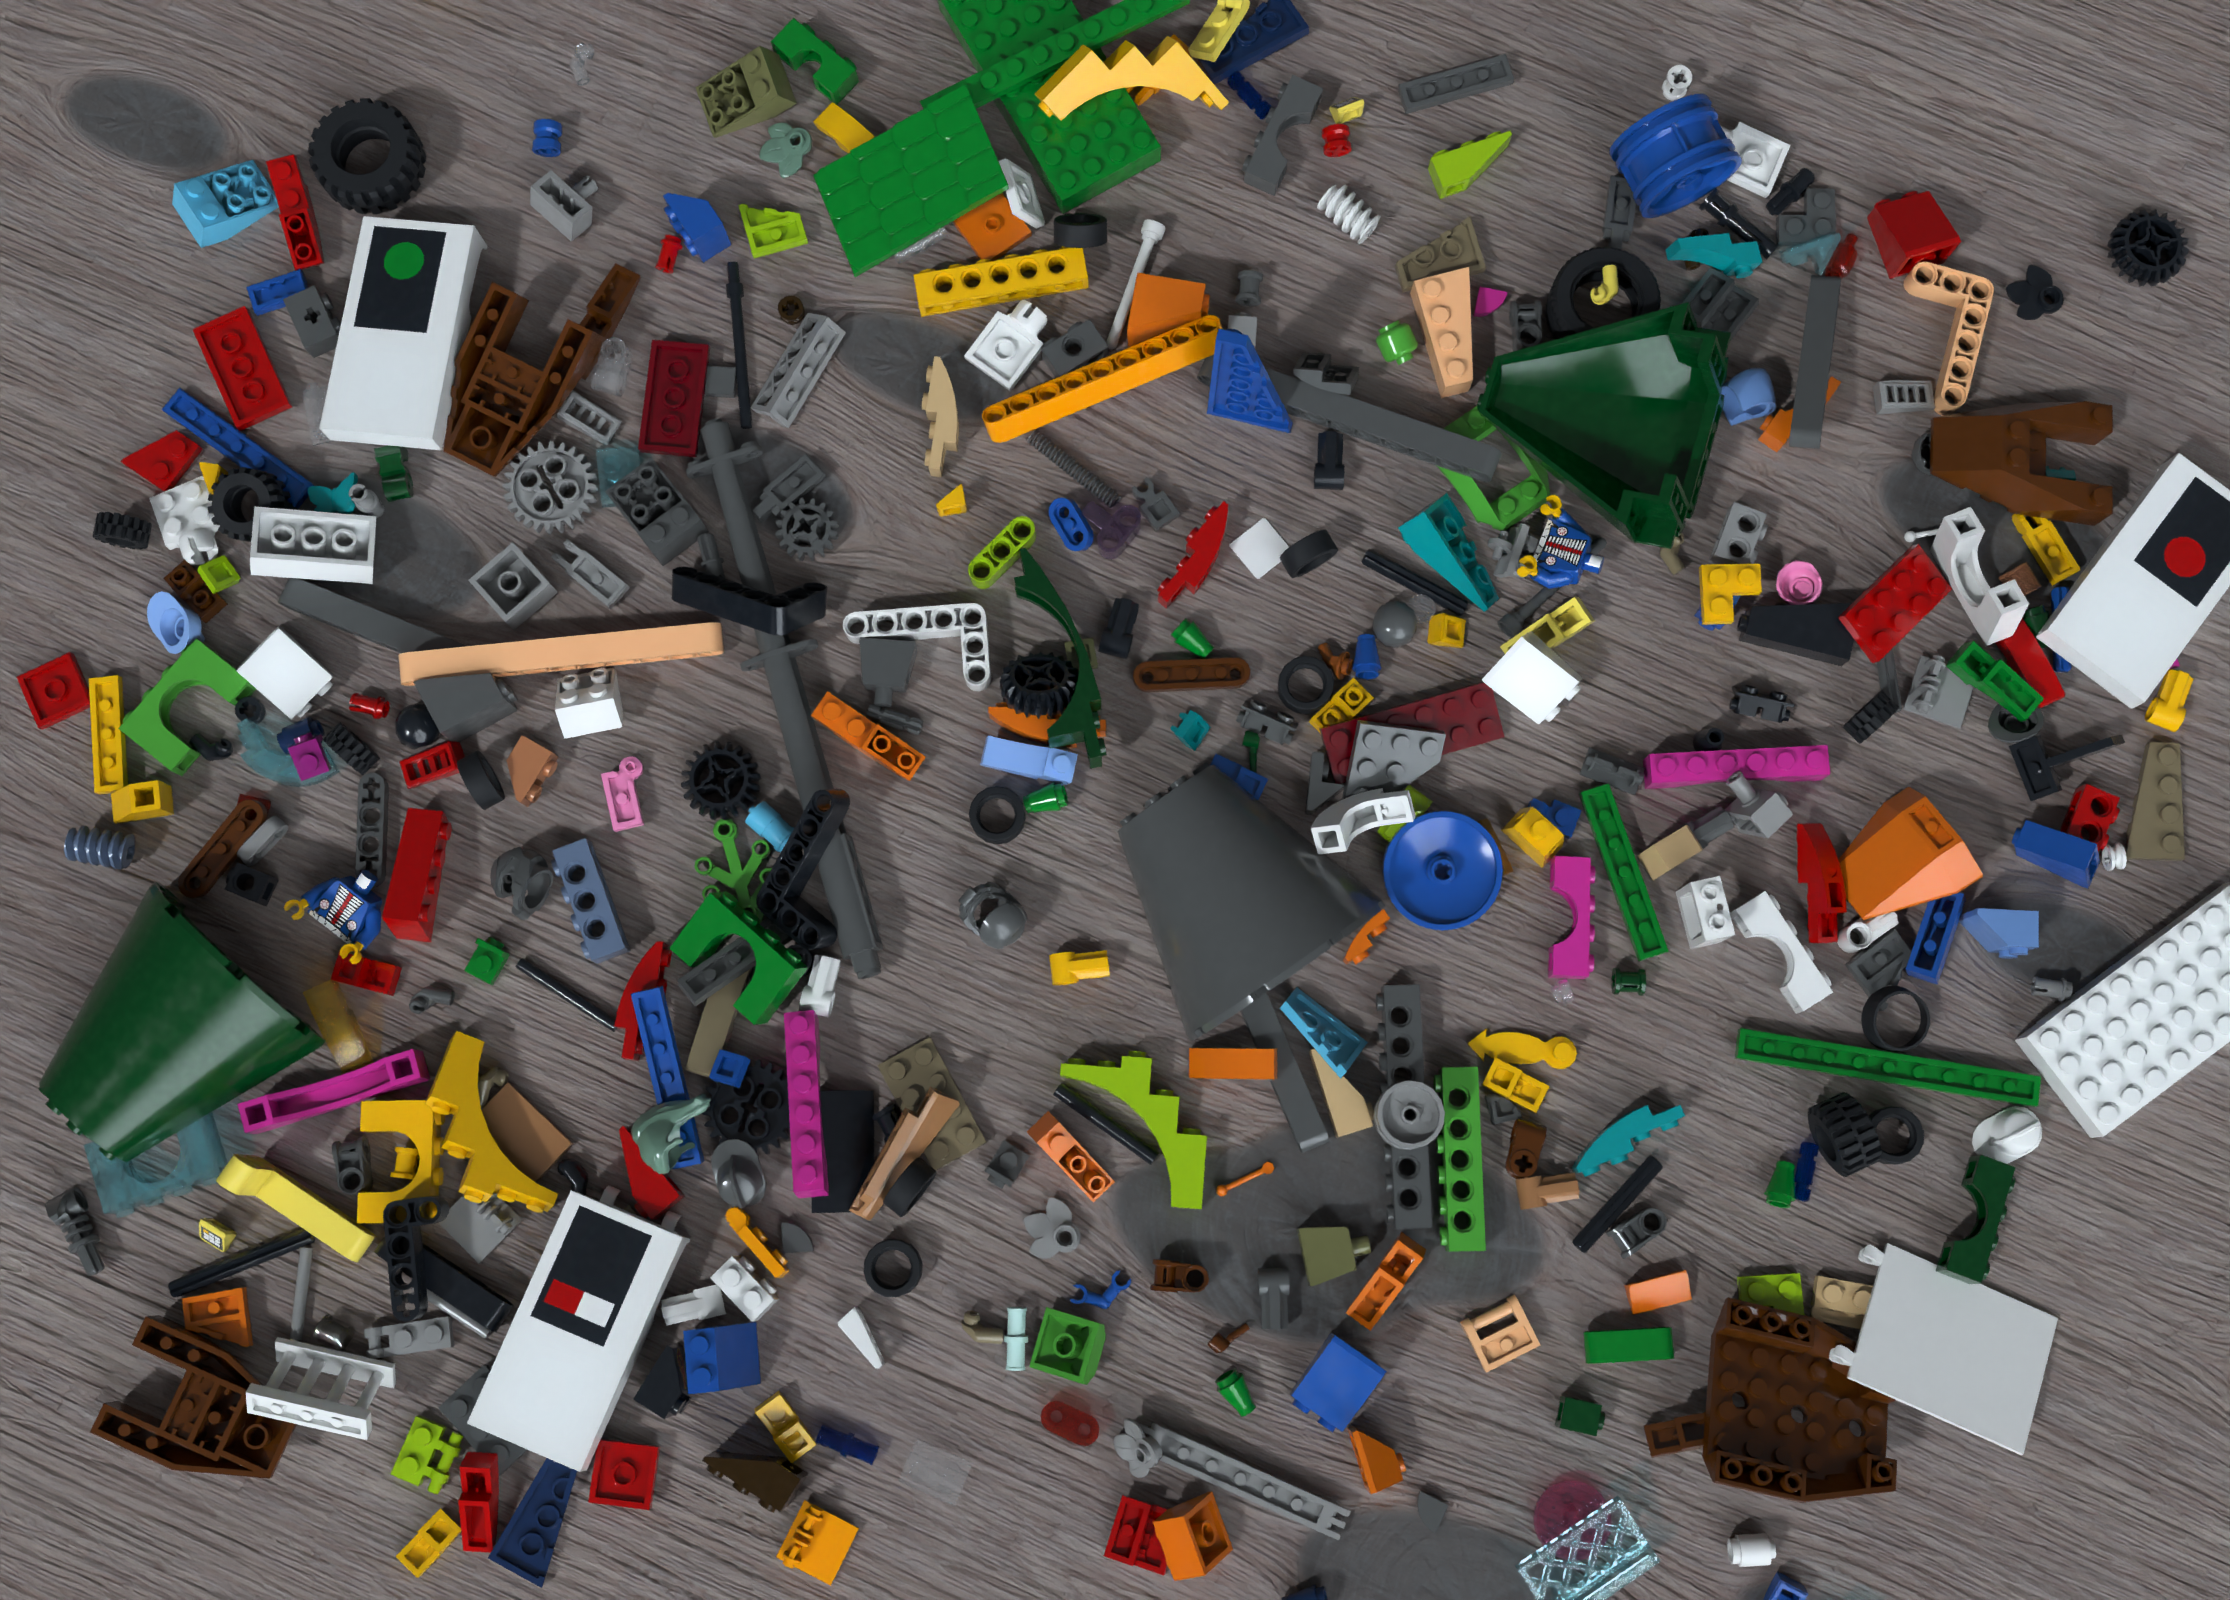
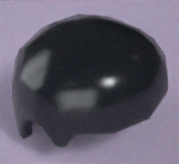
M418 703L405 707L399 712L395 721L396 735L403 745L411 749L431 745L440 734L425 704Z

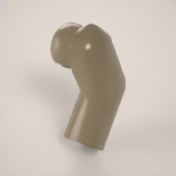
M1682 533L1679 537L1674 538L1671 549L1661 547L1659 551L1660 557L1673 576L1686 568L1678 557L1680 545L1684 542Z
M492 1067L478 1079L481 1107L486 1106L490 1089L495 1084L503 1086L507 1083L509 1074L506 1070H501L500 1067Z
M972 1310L965 1312L964 1319L961 1321L962 1329L974 1341L978 1343L1002 1344L1003 1329L984 1327L979 1322L980 1316L978 1312Z

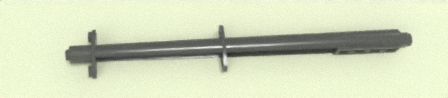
M721 419L709 420L701 429L709 460L689 462L687 464L688 469H686L687 477L694 479L713 474L742 584L777 595L738 466L763 454L762 447L756 441H750L742 444L741 449L736 450L729 423L723 422ZM754 629L760 655L740 663L742 671H752L763 667L765 669L804 812L816 791L834 789L815 723L810 716L812 713L795 658L818 648V642L816 639H809L791 644L788 634L772 635ZM842 820L822 855L818 868L833 924L837 931L842 957L844 960L851 959L854 972L857 974L858 979L861 980L881 973V964L877 951L884 948L852 836L847 835Z

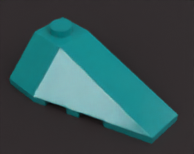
M1445 493L1410 517L1398 529L1405 543L1410 545L1420 558L1481 610L1486 611L1499 597L1486 568L1478 564L1475 558L1474 551L1477 548L1474 541L1468 542L1462 529L1467 526L1463 516L1449 495Z

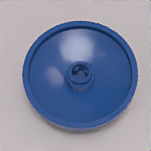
M1433 811L1415 817L1414 822L1405 823L1394 834L1384 854L1382 875L1389 899L1404 917L1428 929L1453 930L1473 923L1491 907L1501 887L1503 865L1495 840L1480 823L1460 813Z

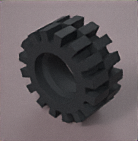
M99 512L95 521L93 538L101 540L103 543H110L109 545L113 546L118 545L122 548L128 547L130 549L143 550L148 548L152 524L146 520H140L138 517H130V515Z
M1882 690L1864 705L1843 728L1861 744L1899 709V706Z
M341 722L323 739L340 758L361 775H364L380 759L365 742Z

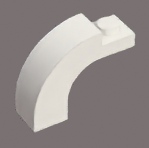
M1383 788L1347 797L1331 805L1318 815L1311 827L1317 853L1327 854L1347 851L1354 837L1374 827L1414 822L1416 815L1409 790L1384 793Z

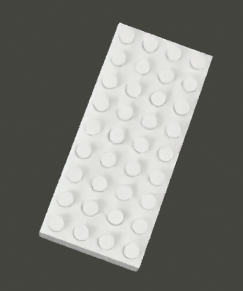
M2230 882L2219 886L2154 936L2148 938L2073 994L2070 1000H2065L2015 1039L2019 1047L2090 1138L2107 1135L2230 1042Z

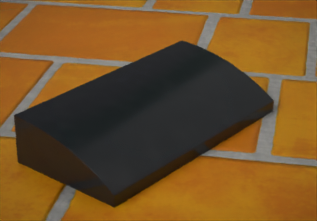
M820 1091L829 1196L811 1197L812 1213L851 1212L849 1208L874 1165V1120L872 1118L874 1115V1091Z

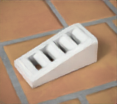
M855 1306L837 1322L838 1326L876 1369H879L885 1364L884 1358L858 1306Z

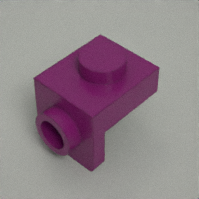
M311 732L295 737V743L288 747L301 781L326 773L332 769L321 744L323 740L321 734L312 736Z

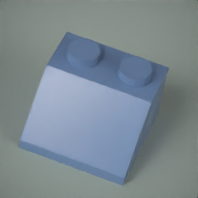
M1976 908L1961 914L1959 923L1987 952L1999 953V958H2018V955H2028L2029 950L2039 947V911Z

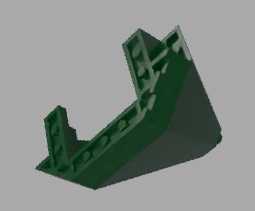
M1689 302L1496 356L1494 357L1492 367L1489 366L1486 371L1485 383L1487 385L1484 394L1481 393L1479 396L1477 409L1482 417L1632 542L1671 549L1674 538L1679 537L1685 528V518L1690 519L1694 513L1723 410L1725 395L1721 393L1723 383L1727 378L1729 357L1725 356L1731 340V332L1697 327Z

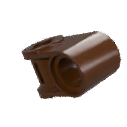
M1518 1118L1515 1120L1505 1162L1506 1171L1511 1177L1522 1179L1531 1176L1536 1171L1540 1152L1546 1138V1126ZM1524 1158L1523 1163L1528 1166L1520 1172L1519 1166L1515 1164V1161Z
M1153 1259L1152 1264L1155 1265L1154 1284L1150 1286V1290L1195 1293L1204 1290L1209 1283V1274L1203 1266L1180 1263V1261ZM1166 1268V1282L1164 1283V1269ZM1197 1269L1203 1273L1204 1282L1200 1287H1192L1188 1284L1187 1275L1191 1270Z

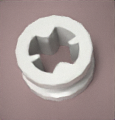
M2115 843L2112 847L2107 844L2101 851V860L2105 870L2112 871L2115 867L2120 870L2126 867V852L2121 843Z

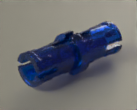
M822 1424L815 1441L816 1444L840 1452V1456L846 1458L848 1455L870 1465L874 1464L880 1446L854 1437L855 1434L853 1433L845 1434Z

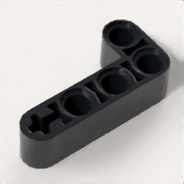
M426 1196L393 1201L383 1211L393 1315L400 1321L408 1322L421 1318L428 1309L420 1225L435 1224L446 1219L449 1214V1205L441 1196ZM429 1202H433L437 1206V1214L434 1218H430L426 1213V1206ZM399 1206L404 1207L407 1212L406 1219L403 1222L396 1218V1210ZM403 1236L410 1243L409 1250L406 1253L399 1249V1241ZM406 1267L413 1274L412 1281L409 1284L405 1283L402 1279V1271ZM414 1288L413 1293H403V1290ZM407 1303H414L415 1309L406 1310L405 1305Z

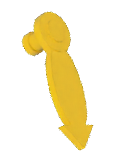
M1485 1029L1467 1043L1483 1062L1484 1054L1492 1059L1496 1057L1510 1064H1532L1544 1060L1552 1068L1565 1069L1573 1064L1577 1055L1574 1043L1562 1036L1554 1037L1547 1042H1543L1537 1037L1517 1032L1495 1033L1486 1037L1487 1029Z

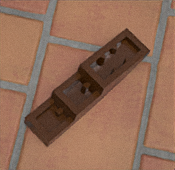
M616 263L586 306L587 314L579 324L604 337L591 365L581 377L584 380L589 376L613 336L641 279L639 274Z

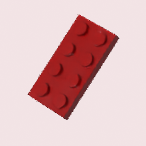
M242 306L192 329L233 422L239 431L292 408L279 375L246 306Z
M1919 544L1912 545L1838 618L1872 663L1879 662L1952 588Z

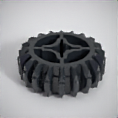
M2145 209L2140 210L2137 214L2134 212L2129 214L2111 232V239L2107 247L2112 249L2107 257L2115 259L2111 268L2119 267L2121 271L2118 277L2125 274L2128 275V283L2134 282L2137 279L2139 287L2144 286L2147 282L2151 287L2156 286L2159 282L2161 284L2167 282L2185 264L2186 259L2184 257L2189 249L2184 247L2189 239L2181 237L2185 228L2177 229L2175 227L2177 219L2171 222L2168 221V213L2162 214L2159 217L2157 209L2152 210L2149 214ZM2136 231L2137 237L2135 242L2129 244L2130 233ZM2166 252L2165 264L2160 265V254Z
M1041 651L1039 654L1034 655L1029 652L1026 657L1018 655L1016 661L1010 660L1009 665L1003 668L1000 680L1001 696L1009 709H1015L1016 714L1024 712L1027 718L1031 715H1036L1038 719L1041 715H1047L1051 718L1052 713L1062 715L1063 709L1067 708L1075 692L1078 673L1076 668L1072 666L1071 661L1064 660L1063 655L1054 657L1053 652L1045 655Z
M716 741L714 742V750L711 751L710 747L705 744L703 745V750L705 751L703 755L698 751L693 752V755L697 758L695 763L691 760H686V764L691 768V771H682V776L689 780L683 781L681 787L690 790L685 792L683 796L686 800L693 799L690 807L693 810L700 807L699 814L703 817L710 811V819L716 820L720 812L721 818L727 820L729 817L728 812L731 811L733 816L737 818L739 817L737 808L741 806L743 810L748 811L749 807L745 803L748 799L751 802L757 800L751 794V791H760L761 787L753 782L759 781L761 775L752 772L757 770L759 766L756 762L749 763L752 755L749 752L743 754L744 749L740 745L733 750L732 743L726 742L722 750L720 742ZM717 760H732L740 764L741 767L737 769L733 767L722 769ZM708 765L710 769L709 776L704 781H701L702 785H699L700 775ZM717 771L725 778L724 788L726 792L717 784L719 782ZM744 776L743 786L734 797L732 792L733 786L738 781H741L740 777ZM707 792L709 794L721 793L725 802L712 803L705 800L702 795Z

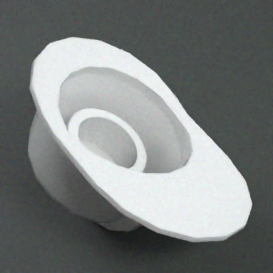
M2014 1106L2007 1108L1977 1125L1972 1137L1974 1151L1977 1155L1982 1154L2008 1164L2038 1147L2042 1139L2041 1123L2036 1115L2025 1107Z

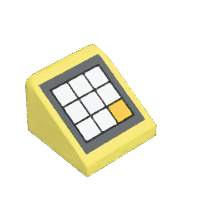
M1353 97L1330 106L1329 110L1335 123L1342 124L1362 116L1365 102L1361 98Z
M214 1218L201 1219L199 1222L200 1238L221 1252H226L236 1237V1232Z

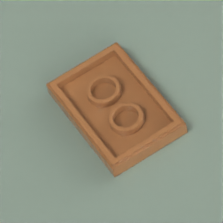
M509 1082L482 1109L489 1132L502 1153L518 1170L536 1183L574 1144Z

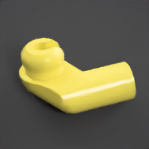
M1607 265L1602 268L1603 283L1597 288H1593L1590 292L1592 301L1597 305L1608 303L1619 291L1617 266Z

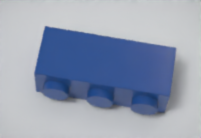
M1959 892L1928 902L1906 966L1908 976L1938 985L1966 902L1963 893Z

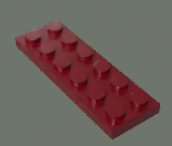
M1483 681L1319 728L1335 784H1343L1346 781L1358 720L1442 730L1446 733L1442 755L1505 737L1493 690Z

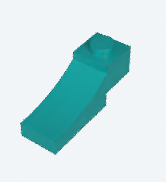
M1729 233L1678 238L1665 250L1668 261L1686 260L1699 262L1723 271V274L1727 276L1735 275L1736 278L1750 276L1753 274V270L1763 263L1757 241L1732 244Z

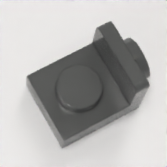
M1004 1140L990 1164L984 1170L990 1174L987 1180L1003 1189L1005 1184L1012 1187L1030 1156Z

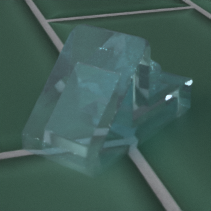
M1832 232L1779 251L1781 262L1786 264L1790 262L1791 266H1796L1807 262V256L1810 255L1816 275L1821 276L1841 240L1840 233Z

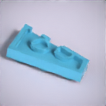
M1298 987L1295 988L1280 1007L1283 1013L1340 1079L1368 1043Z

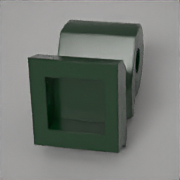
M399 446L374 448L375 459L380 465L379 474L382 478L383 491L388 502L412 498V477L407 467L403 464L404 461H408V450L405 447Z

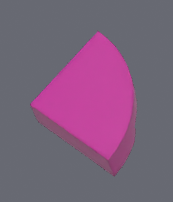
M1480 286L1473 316L1484 317L1496 311L1503 305L1508 292Z

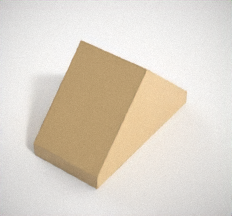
M1685 825L1637 855V857L1654 881L1704 849L1689 826Z

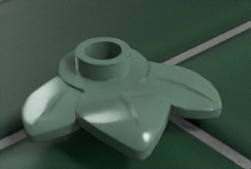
M776 123L768 128L772 139L766 141L762 146L759 158L765 162L778 163L780 176L784 179L792 176L802 167L803 155H806L811 150L812 137L803 128L793 129L787 123ZM800 137V143L794 145L795 140Z

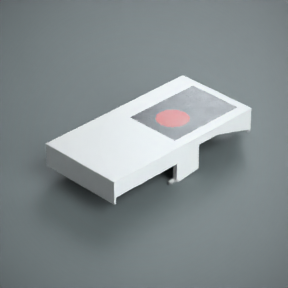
M2177 453L2156 469L2158 471L2137 502L2125 518L2112 530L2036 636L2037 639L2131 709L2141 705L2148 699L2230 586V490L2180 453Z

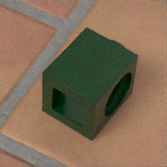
M1561 1395L1555 1426L1597 1436V1430H1602L1605 1412L1601 1411L1602 1405Z

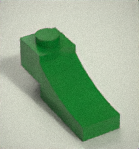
M1975 641L1964 643L1946 664L1966 685H1972L1995 700L2020 722L2026 721L2044 699L2001 659L1994 660Z

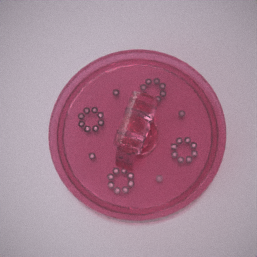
M1567 1480L1550 1486L1541 1494L1535 1505L1533 1524L1540 1543L1550 1553L1564 1560L1578 1561L1595 1555L1605 1545L1611 1531V1513L1607 1502L1596 1489L1580 1481Z

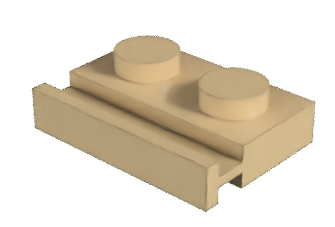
M1815 1276L1811 1301L1812 1310L1809 1317L1816 1318L1825 1323L1861 1329L1873 1286Z

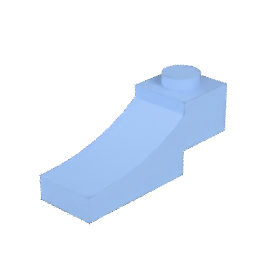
M988 735L985 740L980 765L1032 779L1040 778L1068 785L1072 783L1078 754L1057 748L1019 743Z

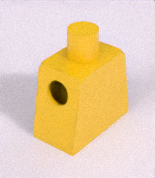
M1534 807L1521 808L1501 829L1541 868L1563 847V833Z

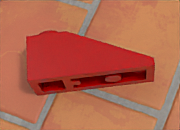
M622 1126L619 1129L632 1196L637 1201L634 1206L645 1219L650 1217L651 1220H657L684 1198L685 1195L668 1174H658L645 1164L640 1156L638 1144L632 1139L631 1128Z

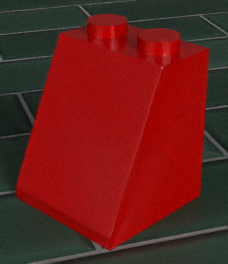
M1912 191L1903 195L1901 199L1894 201L1884 199L1876 203L1867 216L1889 279L1908 274L1920 262H1930L1937 265L1943 264L1961 243L1959 235L1930 191L1919 194L1918 191Z

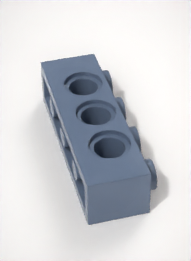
M584 838L552 850L555 859L551 860V864L556 876L562 877L564 887H561V892L565 902L572 905L574 914L571 915V920L575 930L581 931L584 941L580 945L585 958H590L591 961L599 964L630 952L629 944L592 842ZM578 868H584V878L579 882H574V871ZM588 895H594L595 903L593 907L584 909L582 905L584 898ZM603 922L605 925L604 933L599 937H594L592 934L594 925Z

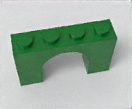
M725 891L711 892L669 949L689 967H697L710 958L721 942L729 935L736 934L743 937L754 951L756 968L752 980L733 1006L753 1025L768 1023L808 967L801 961L802 957L796 951L786 948L780 943L781 939L776 933L769 929H764L758 923L759 919L750 911H744L737 904L738 900L732 894Z

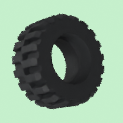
M361 98L358 103L352 99L345 101V106L341 108L338 105L330 109L332 113L328 117L323 115L318 121L320 123L319 129L314 128L311 134L314 142L309 143L308 152L312 156L309 162L312 170L315 172V177L335 202H339L347 210H353L354 208L360 214H367L368 210H371L373 214L383 213L382 209L388 208L391 211L398 208L397 203L402 200L404 203L411 198L409 193L412 190L415 192L421 185L418 178H423L426 170L423 165L426 162V153L422 149L423 143L400 110L394 106L389 107L386 102L376 100L374 104L370 98ZM370 139H383L390 142L389 155L378 169L362 175L346 172L347 158L358 144Z

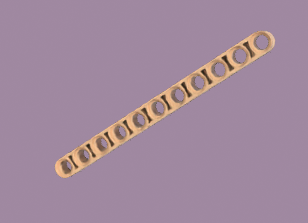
M708 622L405 652L399 654L398 658L401 685L415 686L413 682L419 679L491 673L496 678L715 656L724 653L721 623Z

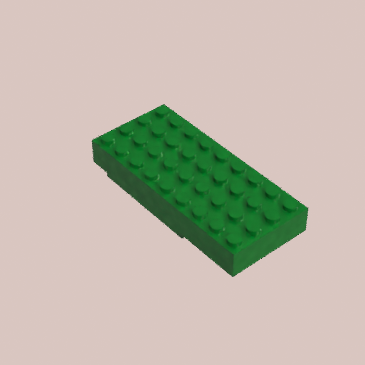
M938 0L941 13L977 72L1083 21L1072 0ZM1101 48L1093 51L1102 62L1107 59ZM1056 69L993 101L1046 189L1051 193L1064 214L1160 162L1161 146L1125 87L1095 96L1070 112L1062 121L1054 115L1049 118L1038 107L1041 101L1035 96V93L1058 70Z

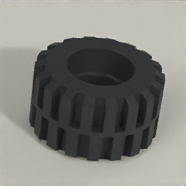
M246 467L233 468L228 470L229 475H220L218 477L220 483H213L211 489L215 490L214 494H209L208 501H212V506L208 507V512L214 514V517L211 519L213 524L220 525L218 530L222 534H228L229 538L251 542L253 519L247 521L241 511L242 499L248 491L253 489L257 493L259 507L292 509V503L287 502L291 495L289 491L283 490L286 487L283 481L277 480V476L266 471Z
M1841 1092L1808 1109V1124L1812 1137L1826 1162L1838 1174L1847 1177L1881 1160V1144L1877 1131L1867 1112L1850 1094Z

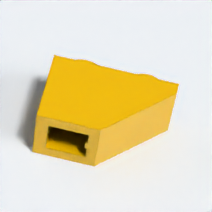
M154 780L129 784L111 794L113 823L174 815L172 786L162 781Z

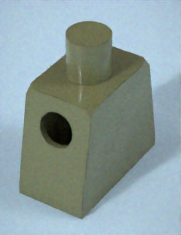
M1348 1227L1297 1229L1308 1286L1310 1287L1356 1270L1354 1257L1371 1253L1368 1236L1350 1239Z

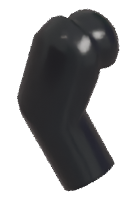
M197 733L189 741V744L208 761L227 759L233 753L232 743L228 739H221V742L210 743L200 733Z

